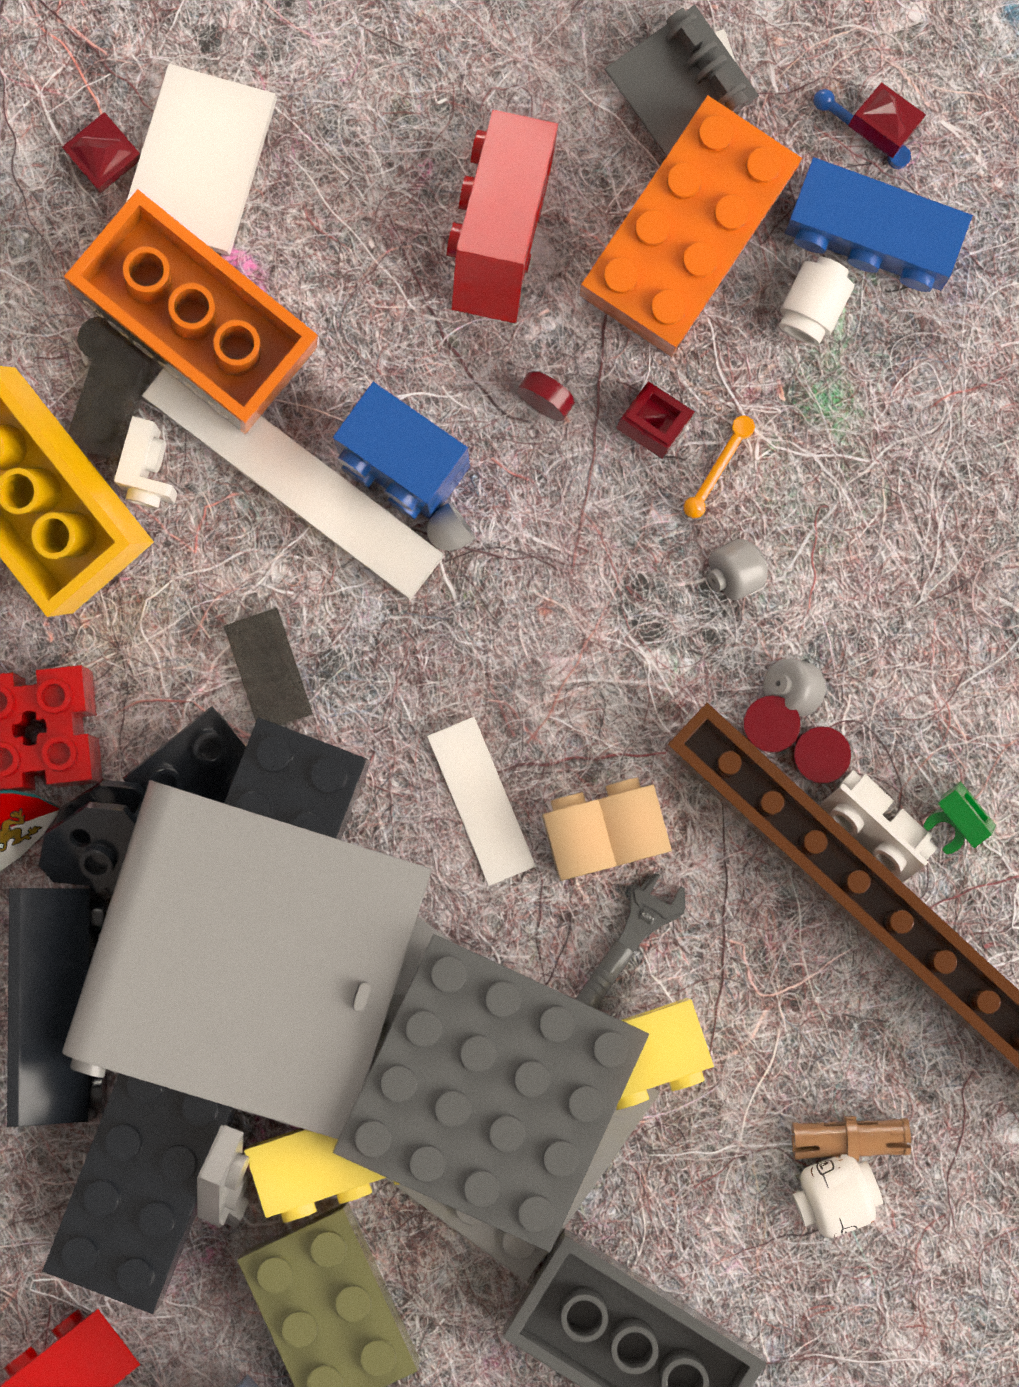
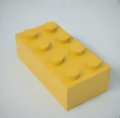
M0 366V558L47 617L73 614L153 544L154 541L16 367Z

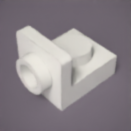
M132 416L114 482L121 490L127 492L125 500L153 509H158L160 501L175 504L177 492L172 485L148 479L149 472L158 473L166 441L159 439L161 431L155 422Z

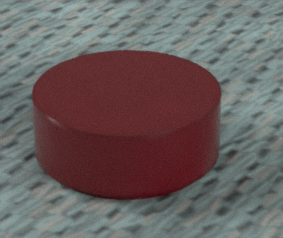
M528 372L517 388V393L529 406L556 421H564L575 404L574 397L562 384L541 372Z
M772 695L761 697L753 702L746 710L742 721L745 738L759 751L764 753H777L791 746L797 739L801 726L798 711L789 710L785 706V698Z
M820 726L806 731L798 738L793 748L792 759L795 769L805 780L815 784H827L839 779L847 771L851 761V748L847 739L839 731L830 727Z

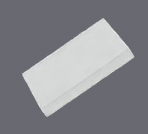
M168 64L127 201L139 189L215 252L230 256L277 101L275 93Z

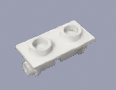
M852 770L840 782L838 788L821 802L819 806L903 883L928 863L927 859L937 849L930 841L933 835L926 831L904 809H901L889 822L882 814L894 800L875 784L866 773L863 776H859Z

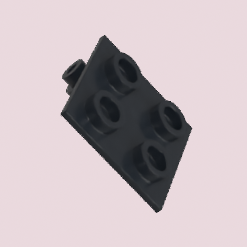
M211 706L126 774L123 780L125 782L139 783L145 791L147 790L149 780L225 803L246 746L234 733L225 718Z

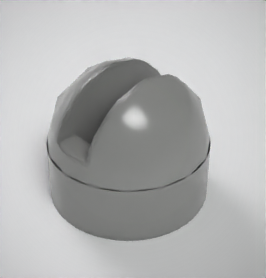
M451 502L435 511L428 521V538L438 549L446 551L459 550L475 539L470 526Z

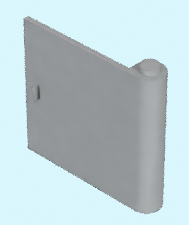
M149 780L62 1053L72 1058L71 1069L87 1075L104 1078L106 1070H111L338 1139L367 1078L432 869Z

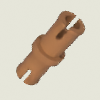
M843 1116L842 1122H795L791 1126L792 1134H794L791 1135L794 1160L835 1157L847 1154L858 1162L859 1156H907L911 1153V1146L907 1144L911 1143L908 1118L857 1121L856 1116Z

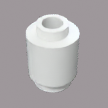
M819 257L817 262L805 261L780 309L783 318L779 327L797 340L818 346L823 336L831 335L854 288V284L847 278L848 269L826 257Z

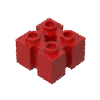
M82 665L36 670L37 684L26 685V679L13 672L0 674V790L19 792L36 790L35 776L45 775L46 785L57 788L97 784L102 781L99 738L90 734H84L83 717L97 716L93 671ZM36 718V721L46 723L47 727L46 732L37 735V744L31 745V739L25 737V729L30 725L31 720Z

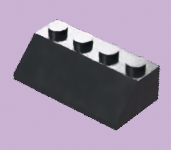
M9 888L7 1127L89 1122L97 1118V1108H105L107 1099L106 1074L104 1078L75 1071L70 1068L72 1058L62 1053L98 942V934L101 932L108 911L107 901L99 900V893L96 894L91 888Z

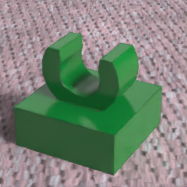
M961 781L942 795L938 802L942 809L933 811L923 825L927 831L934 828L940 822H946L953 826L955 837L943 846L942 850L945 854H952L958 851L965 839L973 848L977 847L993 834L996 824Z

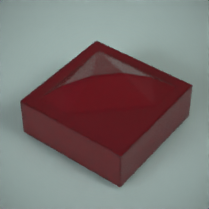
M881 82L854 114L848 127L893 159L919 127L926 114Z
M105 112L62 146L67 156L100 194L118 180L121 175H124L139 162L141 156Z
M648 381L620 418L616 429L663 459L688 425L695 411Z

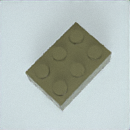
M348 1202L245 1250L237 1259L295 1387H386L418 1371L420 1357Z

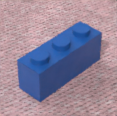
M813 157L784 234L795 237L794 243L807 251L823 254L828 249L847 256V263L859 270L877 273L879 269L899 275V281L911 289L931 292L932 288L942 291L951 277L973 215Z

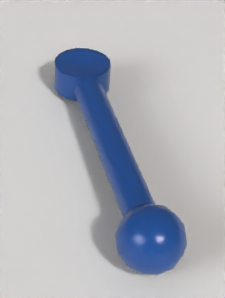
M821 89L815 93L813 102L818 110H829L847 125L850 123L854 115L835 101L832 91ZM904 145L893 159L887 156L888 164L894 169L905 168L911 160V152Z

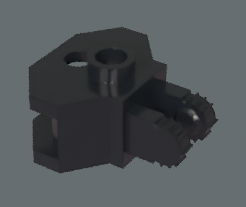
M102 780L62 806L57 814L56 824L47 829L44 834L38 866L54 883L90 886L96 894L106 889L112 896L146 791L139 783Z

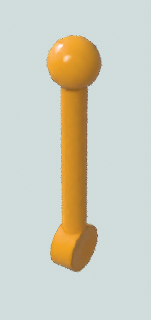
M743 415L734 420L732 436L695 497H690L684 502L683 510L688 517L699 518L704 514V502L742 439H747L753 434L755 424L750 417Z

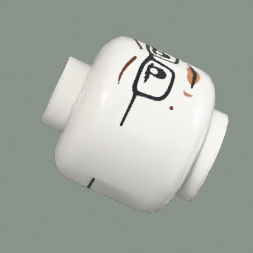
M847 1154L832 1157L803 1169L800 1175L802 1191L792 1194L804 1226L816 1224L819 1232L829 1239L871 1224L876 1218V1206L883 1204L879 1187L868 1162L858 1163L855 1158Z

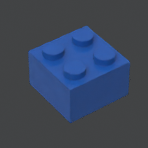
M374 381L332 437L339 453L337 459L343 464L341 469L367 488L370 487L373 481L385 488L384 492L389 496L387 501L413 520L416 519L419 513L430 519L435 511L443 506L470 468L467 446Z

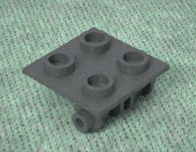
M693 5L688 10L681 8L666 20L667 24L604 69L666 157L707 95L734 113L759 97V94L696 5Z

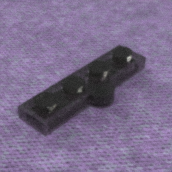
M97 316L84 322L78 331L77 342L79 349L91 361V365L68 434L83 453L119 464L132 416L137 417L143 399L142 395L146 390L155 361Z

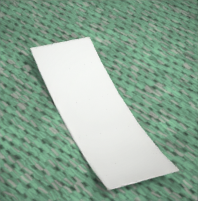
M475 717L428 735L427 737L488 886L536 867Z

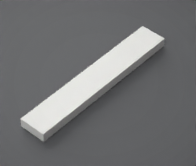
M165 369L161 370L143 393L142 397L408 600L413 598L443 559L444 554L262 416L244 434Z

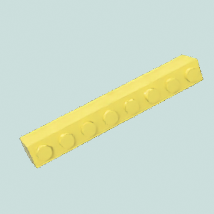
M690 998L622 1019V1021L649 1033V1036L616 1110L628 1108L649 1100L647 1089L668 1082L671 1091H677L701 1083L705 1080L702 1071L714 1067ZM302 1128L249 1145L244 1150L245 1155L249 1156L248 1164L265 1217L268 1218L281 1214L283 1223L317 1212L314 1202L333 1195L337 1196L339 1204L372 1193L370 1183L386 1177L334 1154L333 1149L338 1139Z

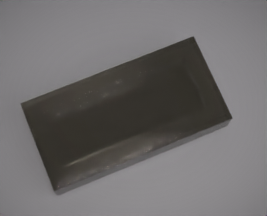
M274 608L224 625L255 721L259 717L280 726H285L315 716L279 609Z

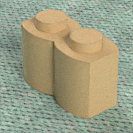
M637 777L605 786L608 797L586 802L584 793L581 792L550 801L553 811L543 814L542 819L559 882L672 851L654 784L641 787Z

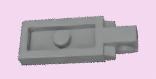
M221 1125L197 1177V1216L208 1221L211 1225L215 1224L219 1228L224 1223H228L232 1228L236 1229L249 1203V1200L244 1197L249 1180L248 1177L244 1176L249 1163V1156L243 1155L244 1132L226 1125Z

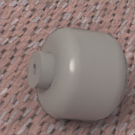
M735 539L717 548L709 556L708 563L711 571L707 573L708 582L713 590L716 592L723 590L725 595L731 600H740L759 590L766 583L768 572L766 559L761 550L748 540Z
M793 658L782 659L772 665L763 683L764 696L772 695L785 698V706L789 710H797L799 716H807L816 711L823 702L826 693L825 679L822 672L814 664Z

